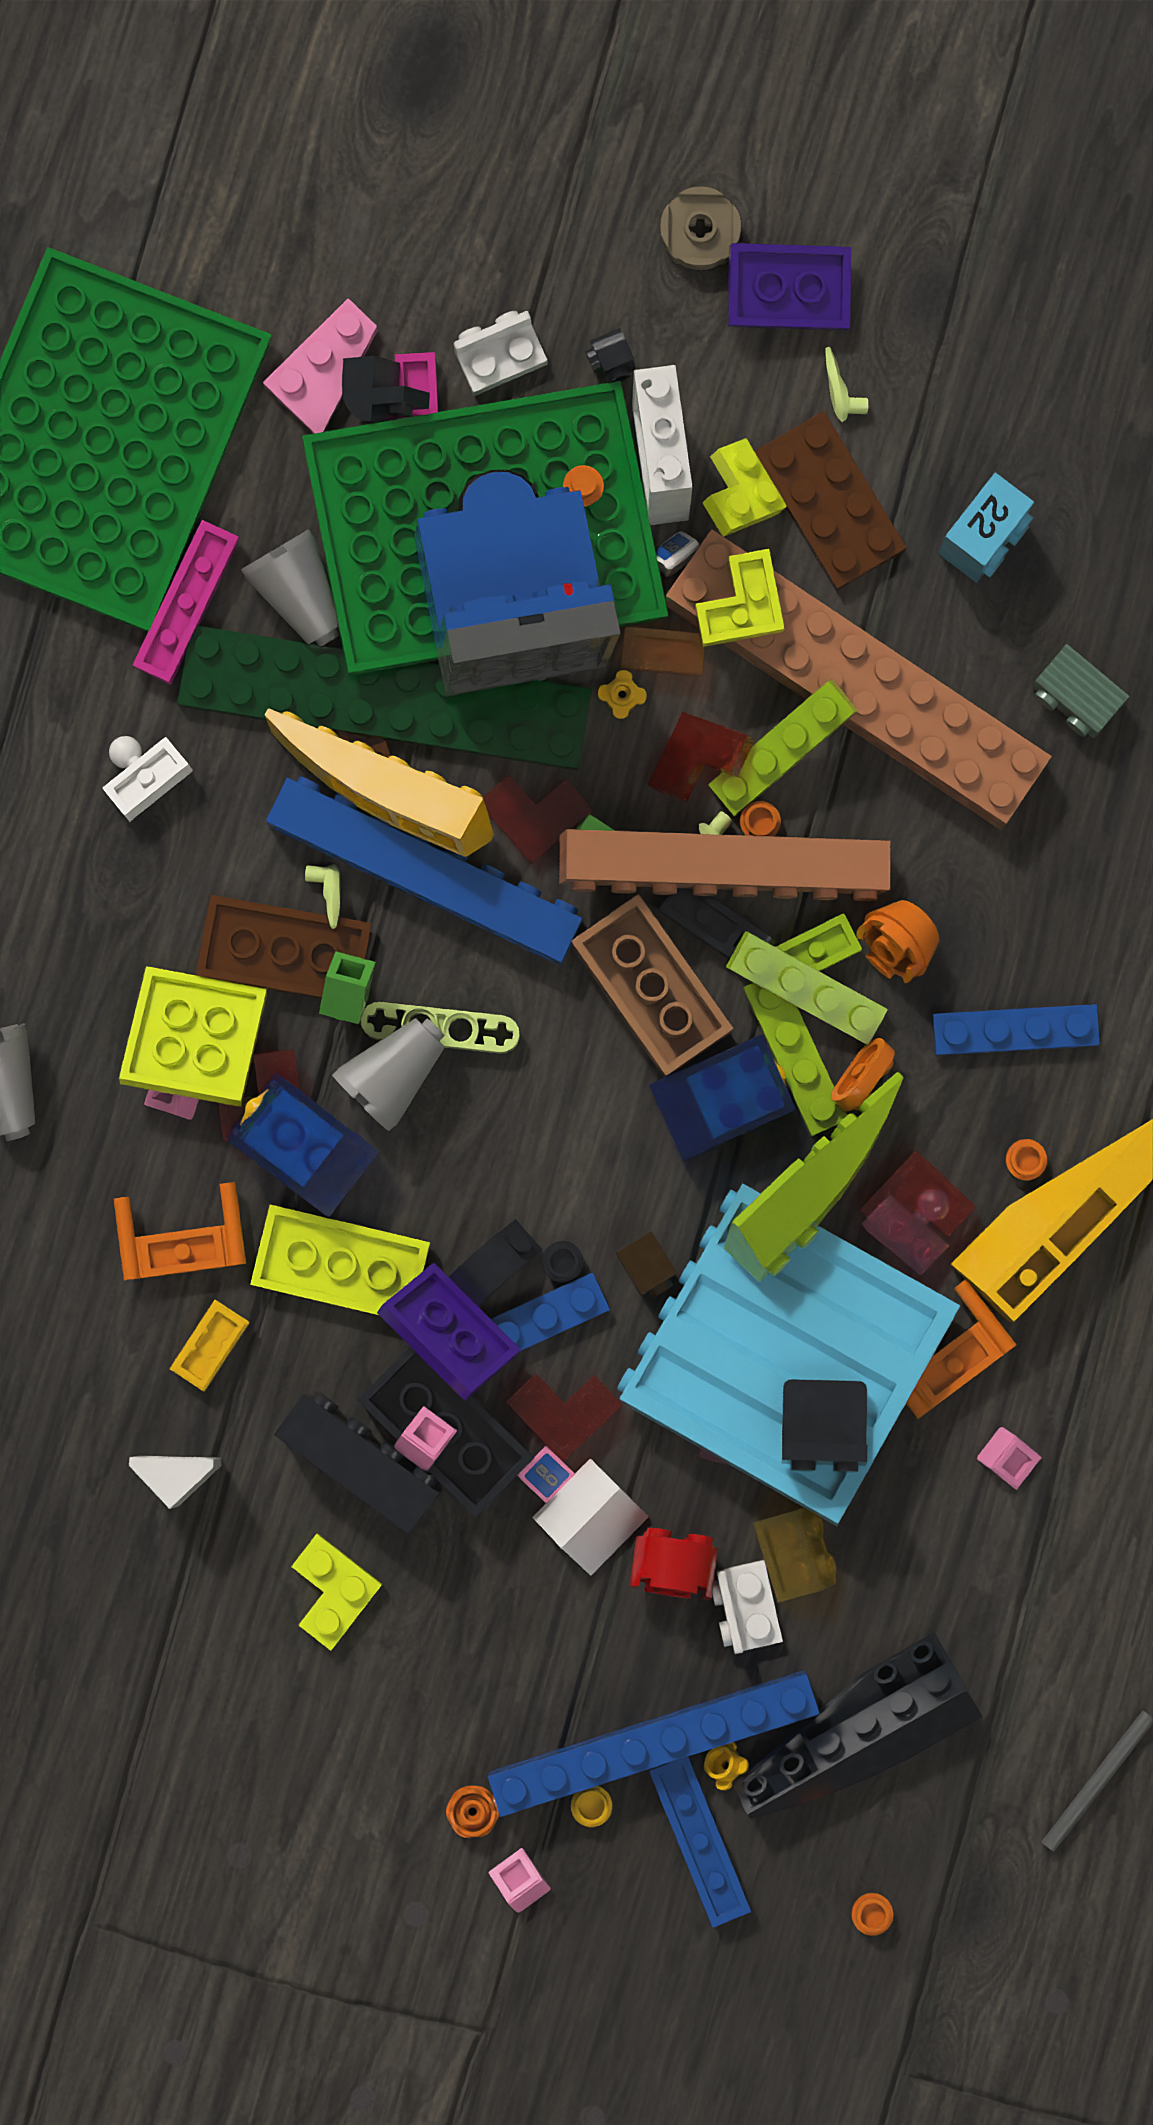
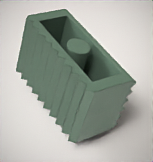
M1068 644L1063 647L1032 685V688L1037 691L1034 695L1035 698L1051 711L1057 707L1059 711L1069 717L1066 720V724L1082 737H1085L1088 733L1090 737L1095 738L1129 697L1128 694Z

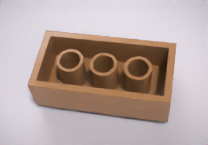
M639 894L571 941V947L664 1079L673 1075L733 1032L734 1028Z

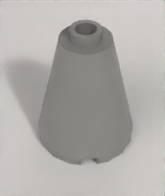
M309 529L241 569L245 576L244 578L307 644L316 641L317 645L321 647L340 635L336 629L338 622L331 586L315 537Z
M415 1018L337 1068L338 1070L332 1076L377 1122L390 1131L394 1126H397L444 1050L445 1046L440 1040L445 1035L428 1018L423 1023Z
M25 1023L19 1026L15 1024L0 1028V1136L5 1135L6 1141H11L29 1135L28 1127L35 1124L29 1040Z

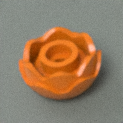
M465 1786L458 1789L452 1795L446 1808V1816L454 1831L464 1838L487 1835L491 1832L499 1817L494 1796L481 1786ZM475 1808L477 1810V1813L475 1815H470L469 1809Z

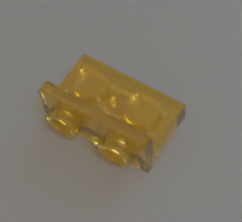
M801 1507L797 1510L753 1523L778 1603L822 1591L836 1584V1564L832 1555L827 1552L823 1539L824 1526L820 1516Z

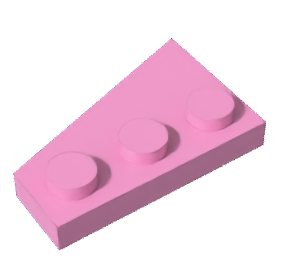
M348 298L263 382L264 387L312 434L326 432L335 410H338L343 400V358L364 357L378 331L377 326Z

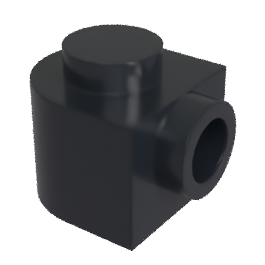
M620 328L590 340L592 349L585 351L594 374L601 371L606 383L621 381L622 383L631 376V372L636 370L634 357Z

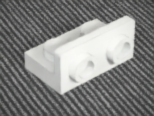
M517 311L505 313L495 320V325L483 330L480 327L468 329L458 336L459 340L453 343L455 355L474 396L548 365L547 358L532 327L528 311L520 314Z
M760 1560L715 1570L717 1580H714L712 1595L715 1606L723 1604L727 1620L719 1622L724 1647L732 1645L734 1653L738 1654L743 1653L745 1650L783 1642L765 1561Z

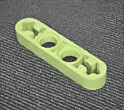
M374 1002L364 1009L361 1017V1026L364 1032L370 1038L376 1040L386 1038L397 1029L396 1026L385 1025L382 1028V1032H375L374 1025L368 1023L369 1017H375L377 1010H383L386 1018L398 1020L397 1011L405 1012L401 1022L402 1027L409 1023L413 1016L417 1014L426 1015L445 1035L440 1040L445 1048L502 1054L512 1051L517 1046L520 1038L516 1022L510 1017L503 1015ZM456 1019H465L472 1025V1035L465 1041H455L449 1035L450 1024ZM478 1020L487 1021L484 1026L485 1030L495 1031L498 1029L499 1024H506L507 1031L513 1033L512 1039H505L504 1046H498L494 1037L483 1036L484 1045L475 1044L479 1035Z

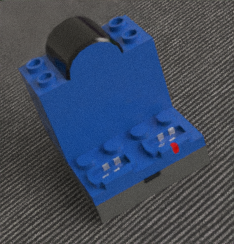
M490 470L476 475L465 485L458 499L456 512L448 513V509L439 508L427 511L423 514V518H418L415 543L445 696L606 668L620 636V629L611 584L603 586L599 584L581 490L570 492L569 487H559L545 492L546 496L539 497L535 486L523 475L510 470Z

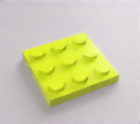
M146 966L119 1076L120 1084L241 1107L267 998V989Z

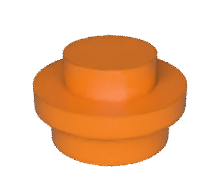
M582 465L574 467L566 474L563 487H569L570 492L581 490L584 507L595 504L601 498L604 482L596 469Z
M765 801L750 803L744 808L740 817V827L745 836L774 837L779 831L781 824L778 810L772 804Z
M1030 1139L1019 1140L1008 1149L1005 1159L1008 1171L1017 1179L1032 1180L1040 1176L1045 1170L1047 1155L1044 1148L1038 1142Z
M866 1893L854 1902L851 1911L852 1921L855 1927L863 1934L870 1936L880 1935L892 1924L893 1909L890 1902L884 1896L878 1893Z

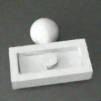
M121 736L110 745L109 756L111 761L116 766L126 769L106 784L103 790L129 822L193 771L166 737L143 756H141L140 744L132 737Z

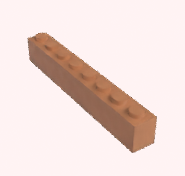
M567 829L560 834L559 884H571V891L592 892L596 891V885L612 886V892L635 893L636 887H652L653 894L670 895L677 894V888H693V895L714 896L717 895V889L733 890V896L756 897L758 896V891H773L774 898L790 899L797 898L798 892H813V899L817 900L838 899V893L853 894V900L876 901L877 895L890 890V841Z

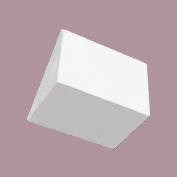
M129 1457V1466L171 1509L181 1505L221 1467V1458Z
M590 1458L532 1518L587 1573L592 1575L649 1516Z

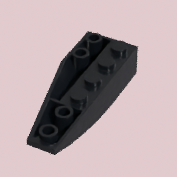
M934 1632L863 1672L819 1710L820 1714L812 1716L733 1785L750 1819L832 1794L871 1778L912 1758L982 1718V1715Z

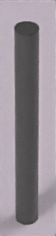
M1143 1710L1043 1838L1041 1842L1050 1850L1056 1851L1153 1725V1718Z

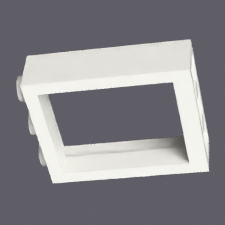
M670 365L634 370L632 410L650 525L687 521L689 520L692 481L676 366Z

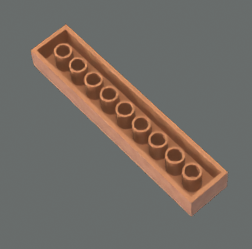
M711 529L667 593L665 599L666 606L699 628L696 604L735 597L728 557L747 552ZM774 571L785 628L784 632L722 644L805 700L828 680L833 679L858 709V712L843 724L844 726L999 830H1002L1052 756Z

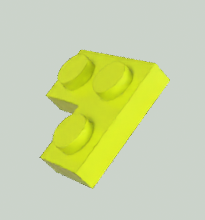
M746 438L719 448L710 456L728 488L710 495L702 503L723 537L778 515L787 507Z
M769 549L729 556L728 562L735 597L697 603L695 606L703 647L781 633L785 629Z
M317 1533L291 1567L324 1592L300 1622L299 1626L331 1651L382 1586V1583Z

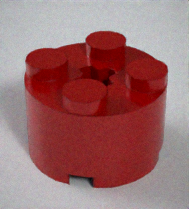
M647 1528L643 1536L636 1537L629 1583L630 1588H638L641 1582L645 1583L644 1592L690 1599L691 1593L697 1594V1591H702V1600L712 1599L718 1548L712 1546L713 1537L689 1534L688 1538H684V1540L671 1538L672 1531L659 1528Z

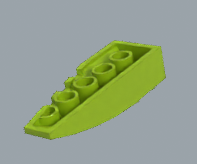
M899 1072L895 1073L862 1103L859 1108L862 1114L859 1117L853 1113L846 1116L831 1134L830 1138L833 1140L829 1141L826 1137H822L813 1145L812 1151L803 1162L798 1158L732 1221L723 1249L759 1283L769 1273L773 1277L777 1276L791 1260L787 1255L797 1246L804 1249L818 1235L819 1230L816 1227L843 1196L866 1161L883 1129L904 1078Z

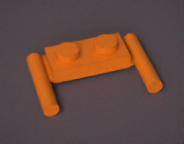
M236 1182L219 1184L225 1224L221 1226L135 1237L130 1197L113 1199L124 1281L246 1264Z
M967 1279L958 1284L954 1290L978 1322L932 1356L906 1402V1405L917 1419L921 1418L1017 1345Z

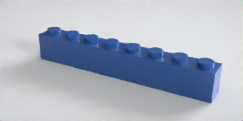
M299 776L296 782L286 778L266 819L268 827L562 967L571 948V941L576 938L583 923V918L576 915L579 910L578 908L559 899L556 900L555 904L539 898L542 892L527 883L520 881L516 887L503 880L505 876L503 872L489 865L483 864L481 869H478L466 863L468 856L464 857L447 849L443 852L430 846L429 841L392 828L393 826L373 815L369 817L357 811L355 804L339 794H336L334 799L319 793L321 786L309 779Z
M802 1670L489 1771L488 1780L499 1815L502 1817L820 1713L807 1673Z

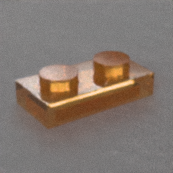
M625 626L621 669L702 677L705 647L702 644L701 634Z

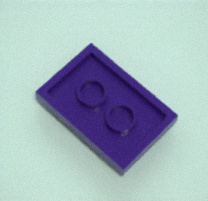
M731 243L729 245L728 327L845 331L850 329L851 247Z
M435 1263L431 1264L388 1299L377 1312L464 1401L510 1363L521 1351Z

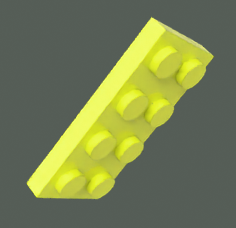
M270 1205L250 1285L379 1315L377 1313L378 1310L388 1299L424 1271L430 1242Z

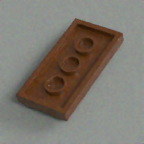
M824 411L754 451L787 505L788 513L836 591L906 551V545Z
M210 895L196 976L322 998L325 978L335 952L366 959L372 923L338 917L337 926L332 929L328 915Z

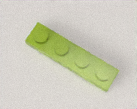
M833 679L828 680L708 785L732 815H738L747 805L756 800L856 714L858 709Z
M746 931L726 965V968L867 1045H869L888 1010Z
M755 983L743 987L745 996L776 1063L785 1070V1082L810 1136L812 1137L838 1125L848 1115L846 1111H843L831 1099L834 1085L797 1006Z

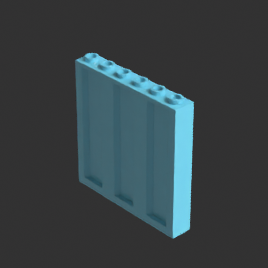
M742 1184L738 1192L731 1189L722 1203L719 1211L725 1215L719 1226L716 1228L710 1225L703 1236L699 1247L703 1248L704 1252L697 1264L690 1260L679 1279V1283L683 1284L684 1287L677 1299L670 1296L658 1316V1318L663 1320V1323L657 1334L654 1335L649 1332L641 1344L638 1354L643 1356L638 1367L635 1371L628 1368L617 1387V1390L623 1392L619 1399L627 1407L837 1526L957 1314L960 1305L819 1226L816 1227L819 1230L818 1235L807 1247L801 1249L797 1246L787 1255L791 1260L777 1276L773 1277L769 1273L759 1283L723 1249L732 1221L761 1194ZM787 1380L862 1381L866 1384V1445H868L866 1466H858V1472L845 1473L833 1472V1465H816V1471H791L790 1464H782L783 1385Z

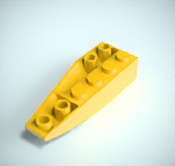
M268 708L265 713L271 733L322 782L360 809L393 827L464 857L469 856L491 842L494 832L484 799L476 790L467 786L458 788L448 784L443 777L432 771H425V773L411 768L407 762L396 756H390L389 758L375 753L371 747L360 741L350 743L339 738L334 731L327 727L319 726L318 729L305 724L301 718L291 712L285 711L281 714Z
M1153 1119L1009 1205L950 1265L964 1279H967L1008 1322H1014L1153 1180Z

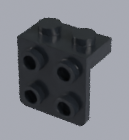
M787 1380L783 1385L782 1464H790L791 1471H816V1465H833V1472L845 1473L858 1472V1466H866L868 1445H866V1384L862 1381Z

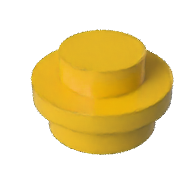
M595 1786L576 1792L573 1795L571 1811L576 1821L581 1825L597 1827L605 1823L610 1817L612 1800L604 1788Z

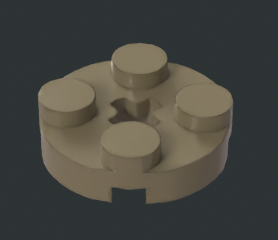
M709 187L686 189L679 193L678 197L672 200L663 211L660 224L661 241L668 252L669 258L676 264H681L686 268L694 270L712 269L728 262L729 245L731 243H739L741 233L739 212L734 204L732 206L730 201L724 198V194L716 189ZM698 219H703L705 226L712 227V231L705 233L704 238L696 237V233L689 230V227L696 225Z

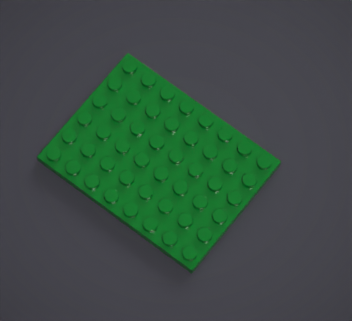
M47 247L0 359V575L148 633L182 561L273 340L272 334Z
M621 381L302 436L348 676L438 660L415 543L418 518H423L425 512L433 509L446 508L448 513L463 511V497L468 487L479 477L492 472H508L521 477L531 486L535 497L538 498L546 496L545 492L548 490L563 487L566 474L574 467L584 465L596 469L603 478L604 490L601 498L595 504L584 507L599 584L600 586L611 584L619 628L664 620L668 617Z

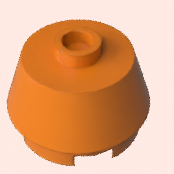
M904 900L869 912L865 917L864 923L857 930V939H865L866 944L871 950L866 955L869 962L887 978L890 979L893 975L897 974L903 978L904 983L909 982L915 976H921L925 973L940 941L937 928L928 915L915 904Z

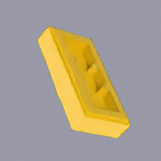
M214 1300L175 1359L170 1370L202 1391H206L250 1322L219 1301Z

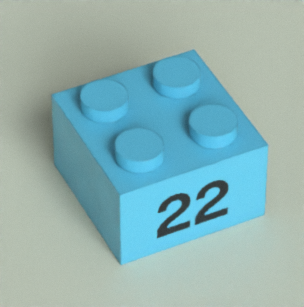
M995 472L947 533L938 554L976 583L983 574L990 578L1005 559L1004 556L1009 551L1005 547L1006 544L1010 542L1015 546L1029 528L1028 525L1034 518L1029 514L1034 501Z

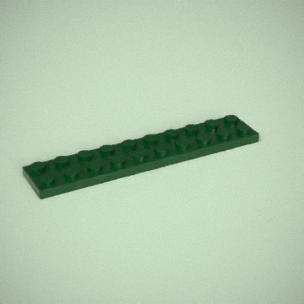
M197 626L187 647L177 704L179 707L265 721H267L265 713L269 708L281 714L285 711L291 712L301 718L305 724L317 729L319 726H323L334 732L338 730L359 736L378 737L389 741L579 771L592 689L533 680L445 696L439 664L424 662L348 676L343 649L319 647L315 644Z

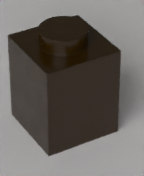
M652 1231L616 1252L618 1259L641 1296L649 1291L652 1298L674 1286L670 1278L675 1276L677 1272Z

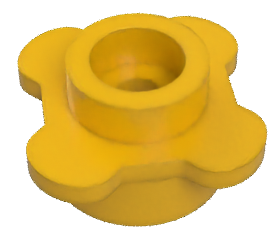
M621 670L617 672L616 679L610 684L600 686L598 697L601 701L607 702L608 706L613 710L614 717L624 719L637 704L641 705L646 701L647 693L645 689L638 688L632 681V674L629 671ZM620 691L626 692L625 698L619 697Z
M734 1742L711 1749L704 1761L705 1772L716 1780V1787L723 1791L729 1790L732 1782L739 1775L745 1774L749 1768L748 1760L738 1754L736 1751L737 1746ZM728 1762V1768L724 1769L725 1763Z

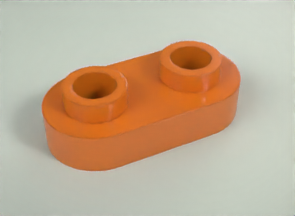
M876 1038L870 1041L869 1045L866 1044L835 1085L831 1093V1099L843 1111L859 1110L862 1103L872 1094L871 1091L879 1079L888 1074L894 1065V1049L882 1038Z

